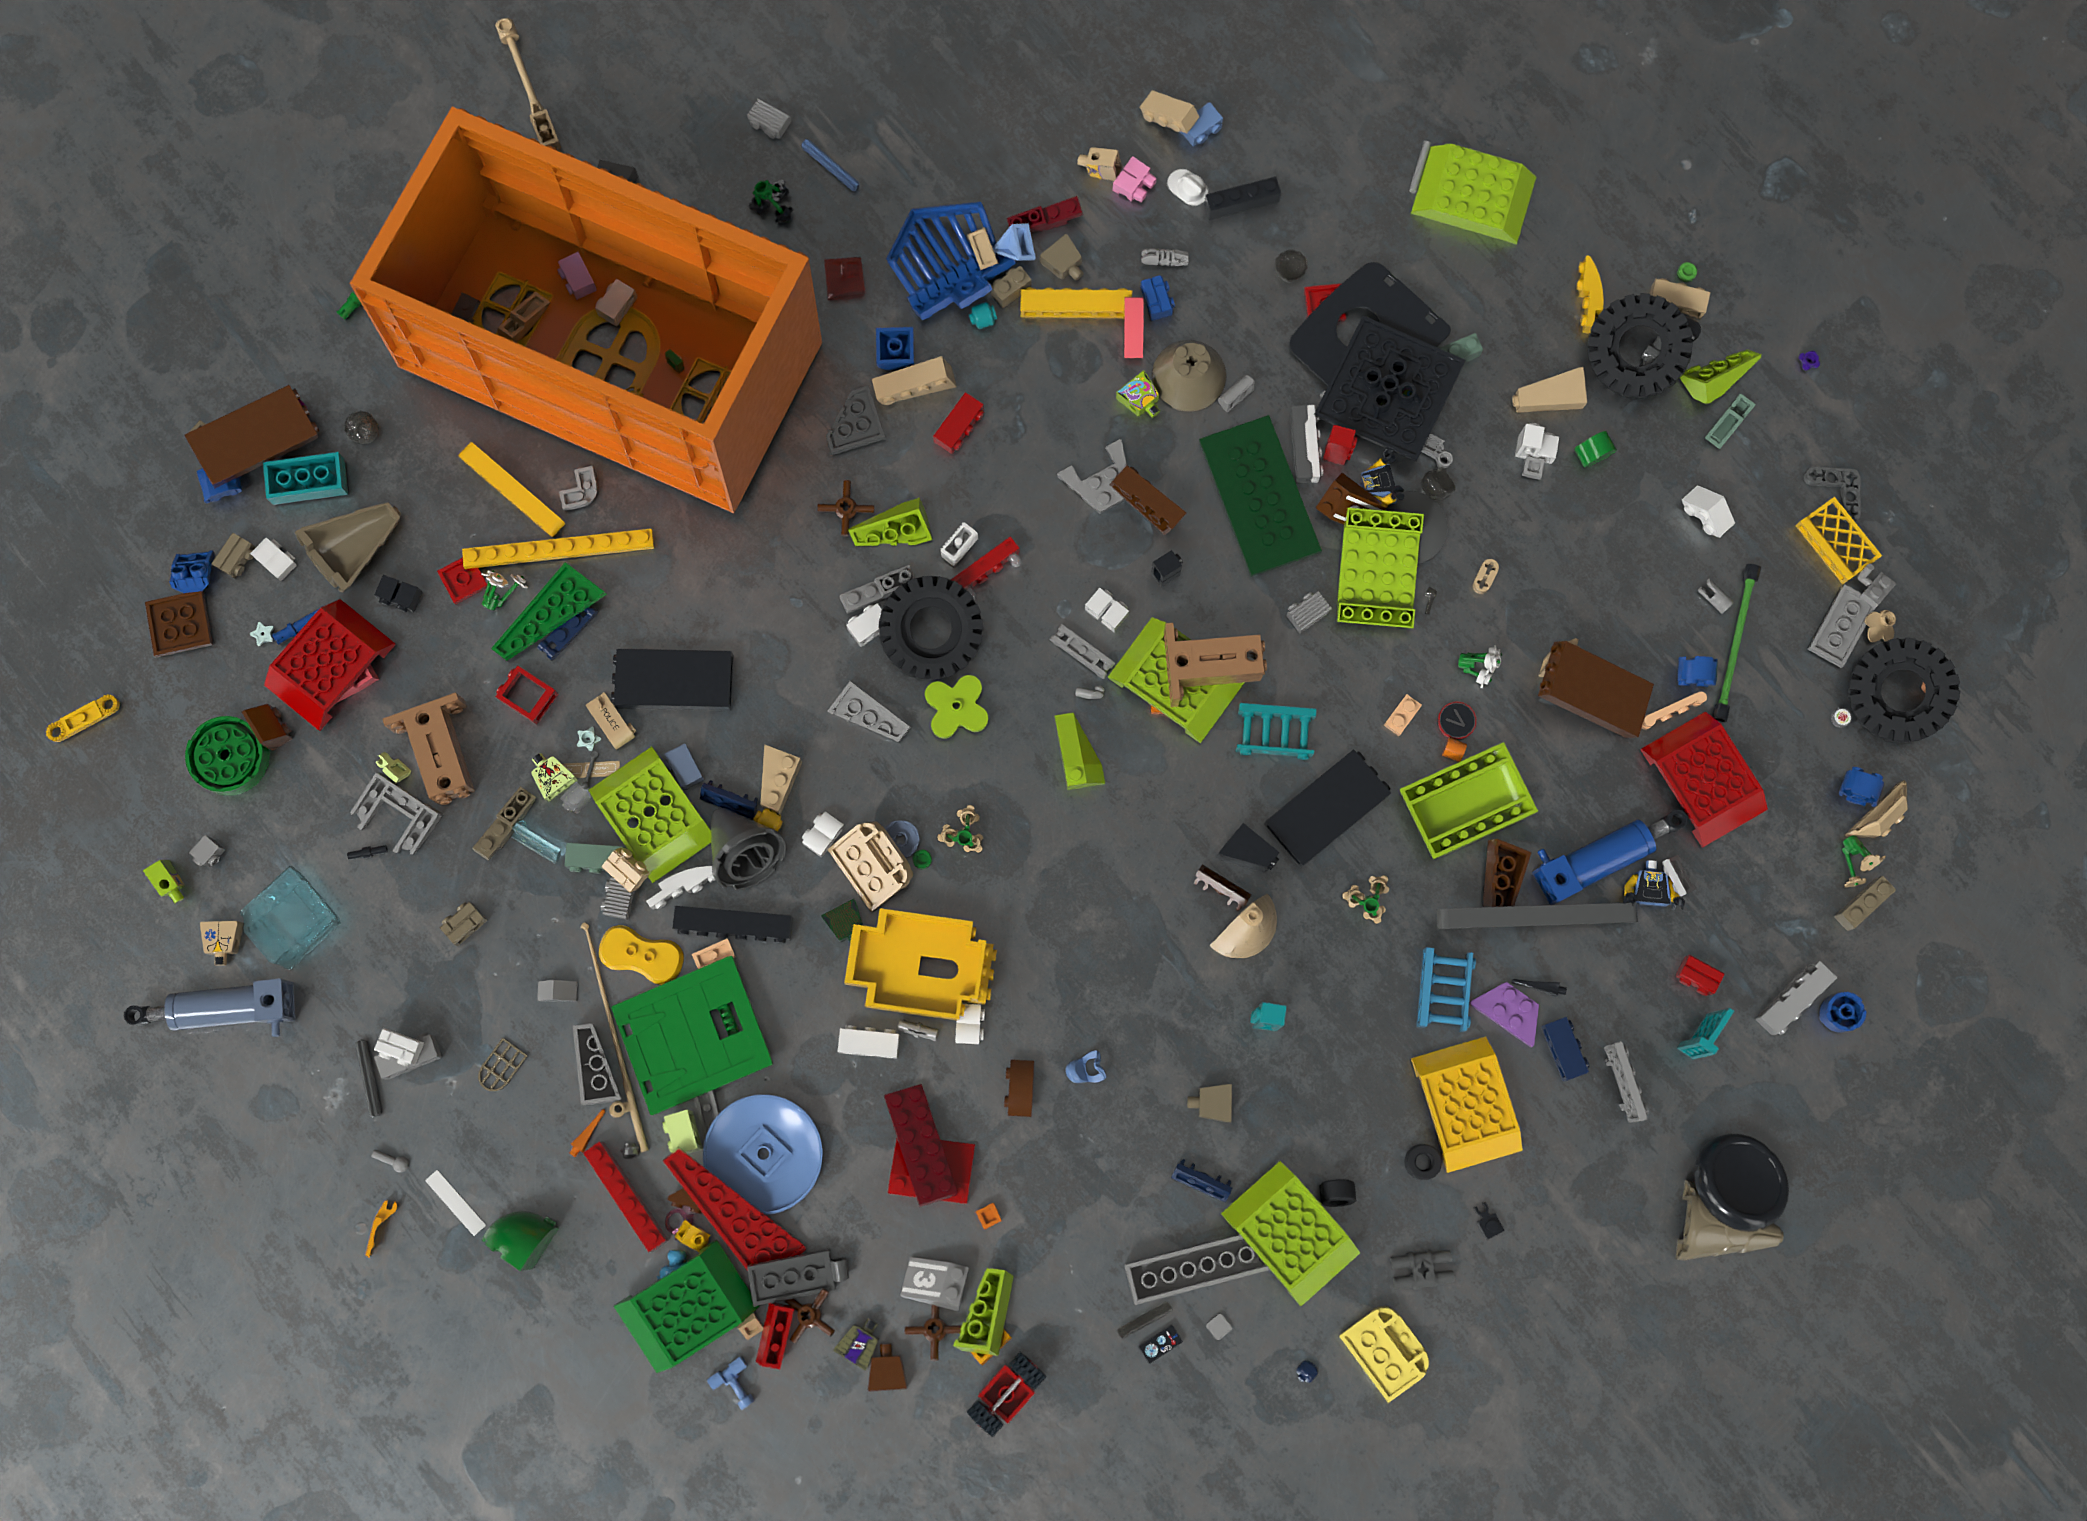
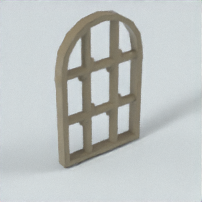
M502 1038L478 1072L480 1085L488 1091L503 1089L509 1084L528 1055L518 1049L517 1046ZM505 1041L509 1045L500 1055L496 1050ZM510 1047H513L517 1051L511 1060L508 1061L504 1058V1055ZM519 1053L523 1054L524 1058L518 1066H515L513 1064L514 1059ZM494 1054L497 1056V1061L490 1069L486 1064ZM503 1060L506 1062V1066L498 1075L494 1072L495 1067ZM509 1066H511L515 1070L510 1075V1077L507 1080H505L503 1078V1074L506 1072ZM483 1068H485L487 1070V1074L483 1078V1080H481V1072ZM492 1073L496 1076V1080L490 1088H487L484 1082ZM499 1080L505 1083L500 1088L493 1089Z

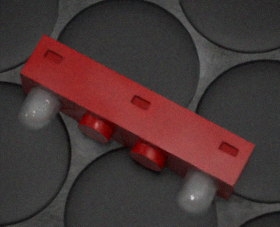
M1010 536L953 577L951 581L962 585L975 599L977 593L973 587L978 583H984L991 573H998L1008 561L1016 568L1022 565V559L1018 555L1020 548Z

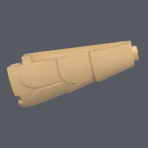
M1265 894L1248 906L1214 940L1210 947L1219 954L1230 958H1248L1265 949L1274 937L1277 927L1276 909L1270 896Z

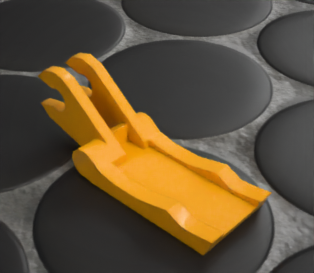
M387 1200L384 1201L374 1219L365 1254L369 1258L371 1256V1249L374 1247L376 1228L396 1211V1201L392 1209H387Z

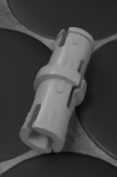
M903 1019L900 1020L898 1026L899 1032H905L914 1035L916 1038L923 1037L936 1041L939 1029L924 1026L921 1022L913 1023Z

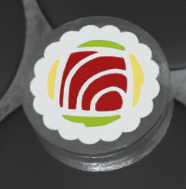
M1838 708L1832 713L1831 721L1836 727L1843 728L1851 723L1852 714L1846 708Z

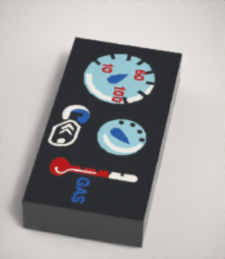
M1171 1324L1138 1347L1150 1364L1183 1341Z

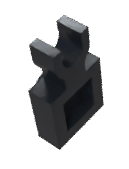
M1483 1202V1212H1480L1477 1206L1473 1207V1209L1481 1217L1477 1224L1485 1239L1488 1240L1505 1230L1496 1213L1490 1215L1487 1203Z

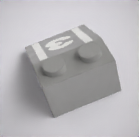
M910 1257L900 1297L958 1311L969 1267L949 1262Z

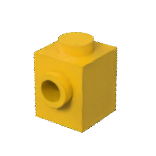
M684 1220L674 1237L686 1246L700 1252L708 1244L710 1234L695 1224Z

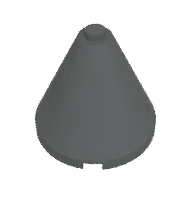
M718 808L711 815L712 874L722 888L733 887L734 890L747 889L762 882L776 870L774 865L778 859L780 861L783 860L786 852L785 841L776 830L726 808Z

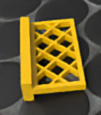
M1835 497L1795 525L1842 584L1861 572L1867 564H1872L1882 556ZM1833 503L1837 508V515L1827 514V507ZM1814 516L1823 517L1822 526L1814 525L1810 519ZM1826 518L1836 519L1835 528L1825 527ZM1839 520H1846L1849 523V530L1839 529ZM1825 530L1835 532L1834 541L1825 539ZM1838 532L1848 534L1847 543L1837 542ZM1852 534L1858 535L1861 538L1860 545L1850 544ZM1836 545L1846 546L1845 556L1838 555ZM1850 547L1860 548L1859 558L1849 557ZM1863 549L1871 550L1875 557L1871 560L1863 559ZM1848 560L1858 561V569L1852 572L1848 567Z

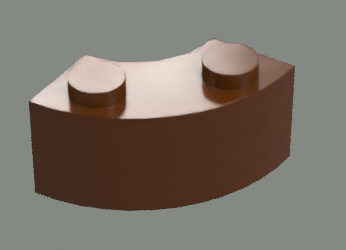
M1011 1060L1010 1068L1006 1067V1079H1009V1096L1005 1095L1004 1107L1008 1108V1116H1032L1034 1061Z

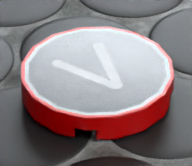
M1463 702L1448 703L1441 709L1438 715L1439 730L1448 738L1450 737L1455 740L1465 739L1476 727L1475 712Z

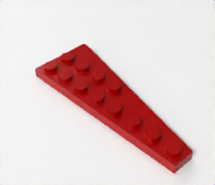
M677 1148L663 1159L665 1165L746 1270L747 1265L796 1256L807 1250L804 1244L681 1148Z

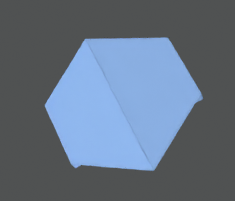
M1012 224L993 247L994 252L1017 261L1035 260L1029 224Z

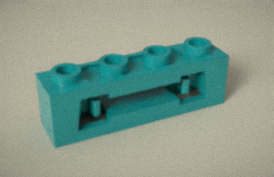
M1262 1002L1252 1011L1250 1023H1254L1253 1028L1276 1032L1284 1026L1287 1006Z

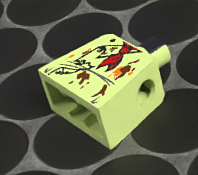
M539 753L532 759L537 768L531 774L542 796L548 802L578 781L553 756L546 760L543 754Z

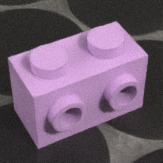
M578 252L558 261L560 268L557 270L562 280L566 278L568 284H565L570 295L574 294L576 300L597 291L594 281Z

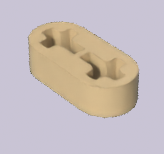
M1487 559L1481 565L1472 585L1476 593L1484 594L1491 587L1499 569V565L1495 560ZM1491 564L1493 570L1487 575L1485 574L1487 571L1485 566ZM1484 578V579H1486L1484 585L1487 586V587H1483V588L1481 589V588H1479V585H1480V584H1478V583H1480V582L1482 581V579Z

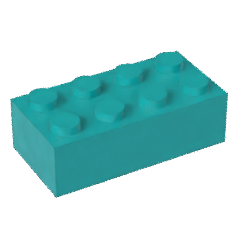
M339 452L263 462L266 499L273 505L348 495L345 459Z

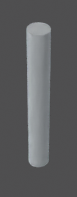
M1424 141L1409 189L1411 193L1417 192L1431 145L1429 141Z

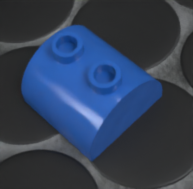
M913 327L876 328V363L879 368L897 371L914 365Z

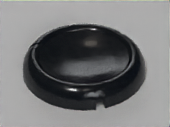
M1725 1134L1712 1139L1701 1149L1695 1165L1698 1166V1170L1694 1171L1695 1184L1703 1204L1717 1220L1735 1230L1755 1232L1760 1228L1763 1230L1771 1226L1781 1217L1788 1202L1789 1183L1782 1163L1768 1146L1747 1135Z

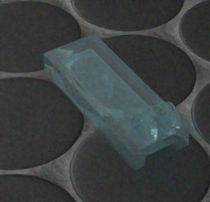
M521 820L519 823L517 822L513 827L514 834L512 838L556 864L560 859L561 849L526 828V821Z

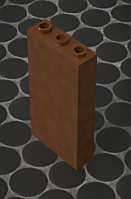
M287 385L184 435L214 489L262 466L263 462L273 461L318 439L317 432H319V429L314 421L310 422L307 416L310 413L306 406H301L298 400L301 397L296 388L292 389L290 385Z
M1568 641L1554 642L1550 650L1551 654L1545 667V674L1540 684L1538 696L1625 738L1639 737L1654 684Z

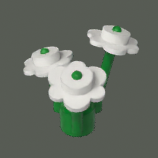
M494 570L487 571V574L481 573L488 580L481 604L490 610H496L497 606L502 607L504 601L518 585L526 589L528 588L525 584L524 576L511 574L510 576L515 583L499 599L500 595L495 590L497 586H507L508 581L501 574L495 573Z

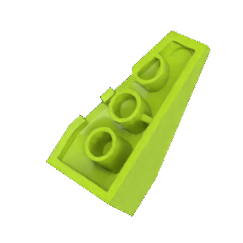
M1748 349L1728 355L1726 360L1723 361L1712 360L1709 361L1710 365L1700 367V365L1693 366L1687 369L1680 379L1694 399L1708 404L1721 397L1761 358V354Z
M920 497L903 502L848 529L855 546H878L879 544L889 543L891 545H897V543L917 545L932 540L927 513Z
M1075 714L1055 715L1067 790L1105 784L1102 764Z

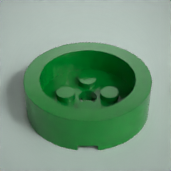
M220 716L207 720L196 729L197 731L191 740H188L185 750V763L188 772L194 781L214 793L232 796L247 792L261 781L267 771L270 759L269 749L260 744L249 724L240 718ZM223 750H229L230 752L226 760L221 759V752Z

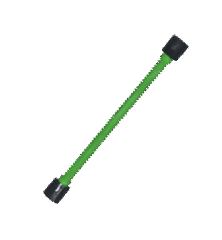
M1746 564L1744 571V596L1736 625L1733 646L1725 674L1722 694L1718 704H1715L1712 717L1718 722H1727L1730 706L1727 699L1744 630L1752 587L1755 585V582H1758L1761 567L1756 564Z

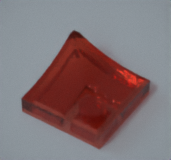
M861 257L824 259L828 300L849 295L865 294Z

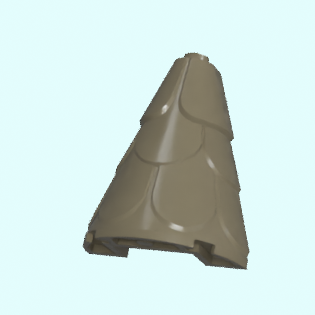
M387 502L356 510L355 513L302 527L295 531V534L301 546L305 545L306 554L320 573L334 588L339 586V592L343 593L351 587L379 547L384 545L399 523L401 513L395 506L392 507Z
M1685 1180L1683 1200H1687L1688 1203L1683 1240L1677 1241L1676 1260L1686 1261L1735 1252L1746 1253L1776 1247L1779 1243H1782L1784 1233L1774 1223L1763 1230L1760 1228L1755 1232L1735 1230L1721 1223L1703 1204L1695 1182Z

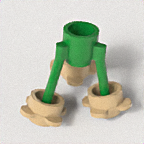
M968 805L967 808L957 811V816L960 817L965 827L958 831L945 824L937 839L940 842H945L948 847H952L954 842L958 841L960 845L964 846L966 852L976 851L979 853L983 849L981 846L983 836L981 834L972 835L969 830V825L977 822L979 815L974 811L973 805Z
M1382 875L1381 877L1371 876L1369 878L1371 883L1370 892L1375 894L1374 896L1369 895L1365 897L1359 891L1357 885H1352L1350 890L1343 892L1342 898L1348 901V906L1354 908L1356 905H1363L1366 911L1363 913V917L1371 919L1374 923L1378 924L1381 922L1382 914L1386 911L1384 906H1379V894L1389 892V887L1387 886L1388 877Z

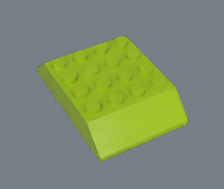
M1455 144L1431 146L1411 214L1517 244L1536 176L1521 163Z
M1504 742L1399 789L1433 859L1454 852L1538 812Z

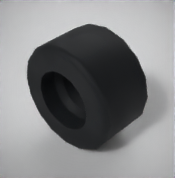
M1418 1144L1411 1147L1404 1159L1407 1172L1413 1178L1419 1180H1429L1435 1177L1442 1167V1157L1439 1151L1428 1144ZM1421 1154L1427 1155L1431 1160L1430 1167L1426 1170H1421L1416 1165V1158Z
M1336 1179L1322 1182L1319 1185L1321 1204L1324 1206L1341 1207L1354 1204L1357 1201L1354 1181Z

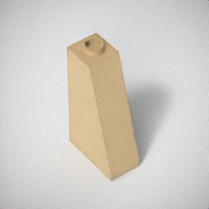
M1583 367L1519 388L1512 398L1513 406H1516V413L1583 409L1587 404Z

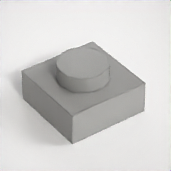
M1526 456L1522 476L1540 480L1545 460Z

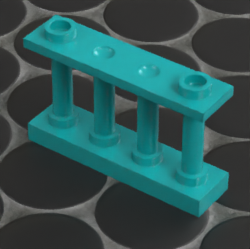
M1240 703L1238 714L1244 717L1242 745L1237 744L1236 752H1240L1241 755L1261 753L1297 756V759L1308 760L1309 757L1314 755V750H1307L1309 722L1315 719L1317 709ZM1254 716H1261L1263 719L1262 746L1250 745L1251 722ZM1273 717H1280V720H1282L1281 748L1269 747L1270 725ZM1292 718L1300 719L1301 722L1300 749L1288 748L1289 728Z

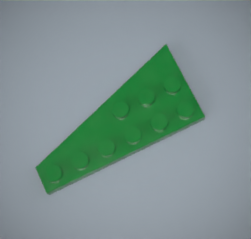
M565 562L491 649L508 661L607 594Z

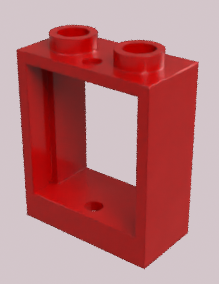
M517 665L515 669L513 668L509 672L505 684L499 686L495 697L537 725L559 693ZM521 675L545 690L530 713L505 698Z

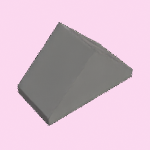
M562 980L539 981L537 1001H577L578 982Z

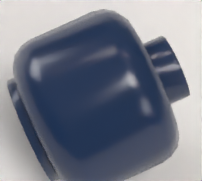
M1305 1360L1296 1368V1373L1299 1375L1298 1379L1301 1382L1311 1383L1318 1375V1370L1312 1362Z

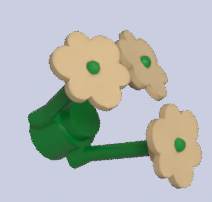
M1850 836L1843 841L1845 848L1842 851L1845 854L1852 877L1848 879L1849 882H1846L1844 886L1855 887L1865 884L1867 881L1866 878L1861 879L1860 876H1856L1850 853L1852 855L1860 853L1864 857L1861 862V871L1872 870L1879 866L1886 858L1885 855L1880 858L1878 854L1875 856L1871 854L1857 836Z

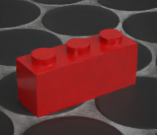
M965 392L933 435L934 443L951 454L955 450L958 451L963 444L962 440L964 437L972 433L975 422L980 421L984 416V404Z
M1333 425L1322 460L1344 465L1346 460H1350L1357 442V437H1354L1356 430Z
M774 1302L768 1305L756 1357V1363L760 1366L774 1369L781 1368L794 1309L789 1305Z

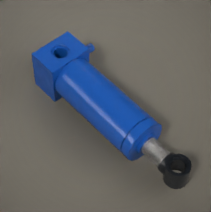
M1674 810L1662 817L1660 821L1648 827L1641 820L1637 819L1557 859L1553 858L1550 860L1545 849H1541L1537 853L1543 864L1532 873L1549 905H1555L1580 892L1583 888L1656 851L1654 839L1666 833L1670 834L1682 829L1688 822L1687 815L1682 810ZM1673 816L1678 818L1679 825H1675L1672 822Z

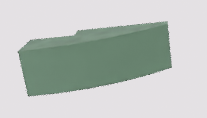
M1740 393L1706 435L1705 439L1720 449L1756 404Z

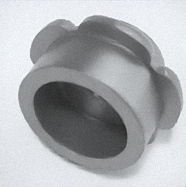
M628 1143L624 1145L620 1152L623 1154V1158L632 1159L639 1156L638 1151L640 1147L636 1146L635 1143Z

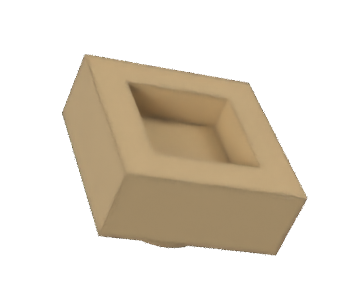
M754 1313L737 1326L747 1340L763 1331V1325Z

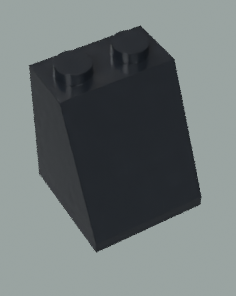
M1243 823L1219 851L1216 858L1219 861L1264 873L1267 869L1271 871L1279 861L1277 856L1280 852Z

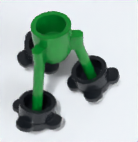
M768 180L758 182L752 192L755 197L752 198L749 208L755 210L758 215H762L765 209L770 207L772 203L776 208L774 214L777 218L775 222L777 224L788 222L791 219L793 208H787L786 205L779 206L776 201L779 202L782 197L789 194L785 181L779 180L773 184Z

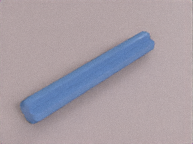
M805 139L802 142V148L848 188L855 191L859 187V182L809 139Z

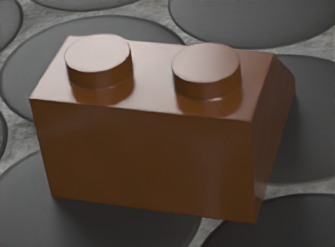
M264 704L242 711L243 716L260 744L273 751L292 740L289 734L292 731L286 722L283 723L280 719L282 714L277 707Z

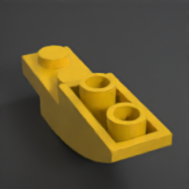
M1586 255L1583 262L1579 264L1578 272L1581 273V279H1578L1577 290H1579V297L1584 298L1582 308L1585 309V312L1580 321V326H1583L1582 333L1590 334L1595 317H1598L1603 311L1604 299L1598 270L1592 258Z

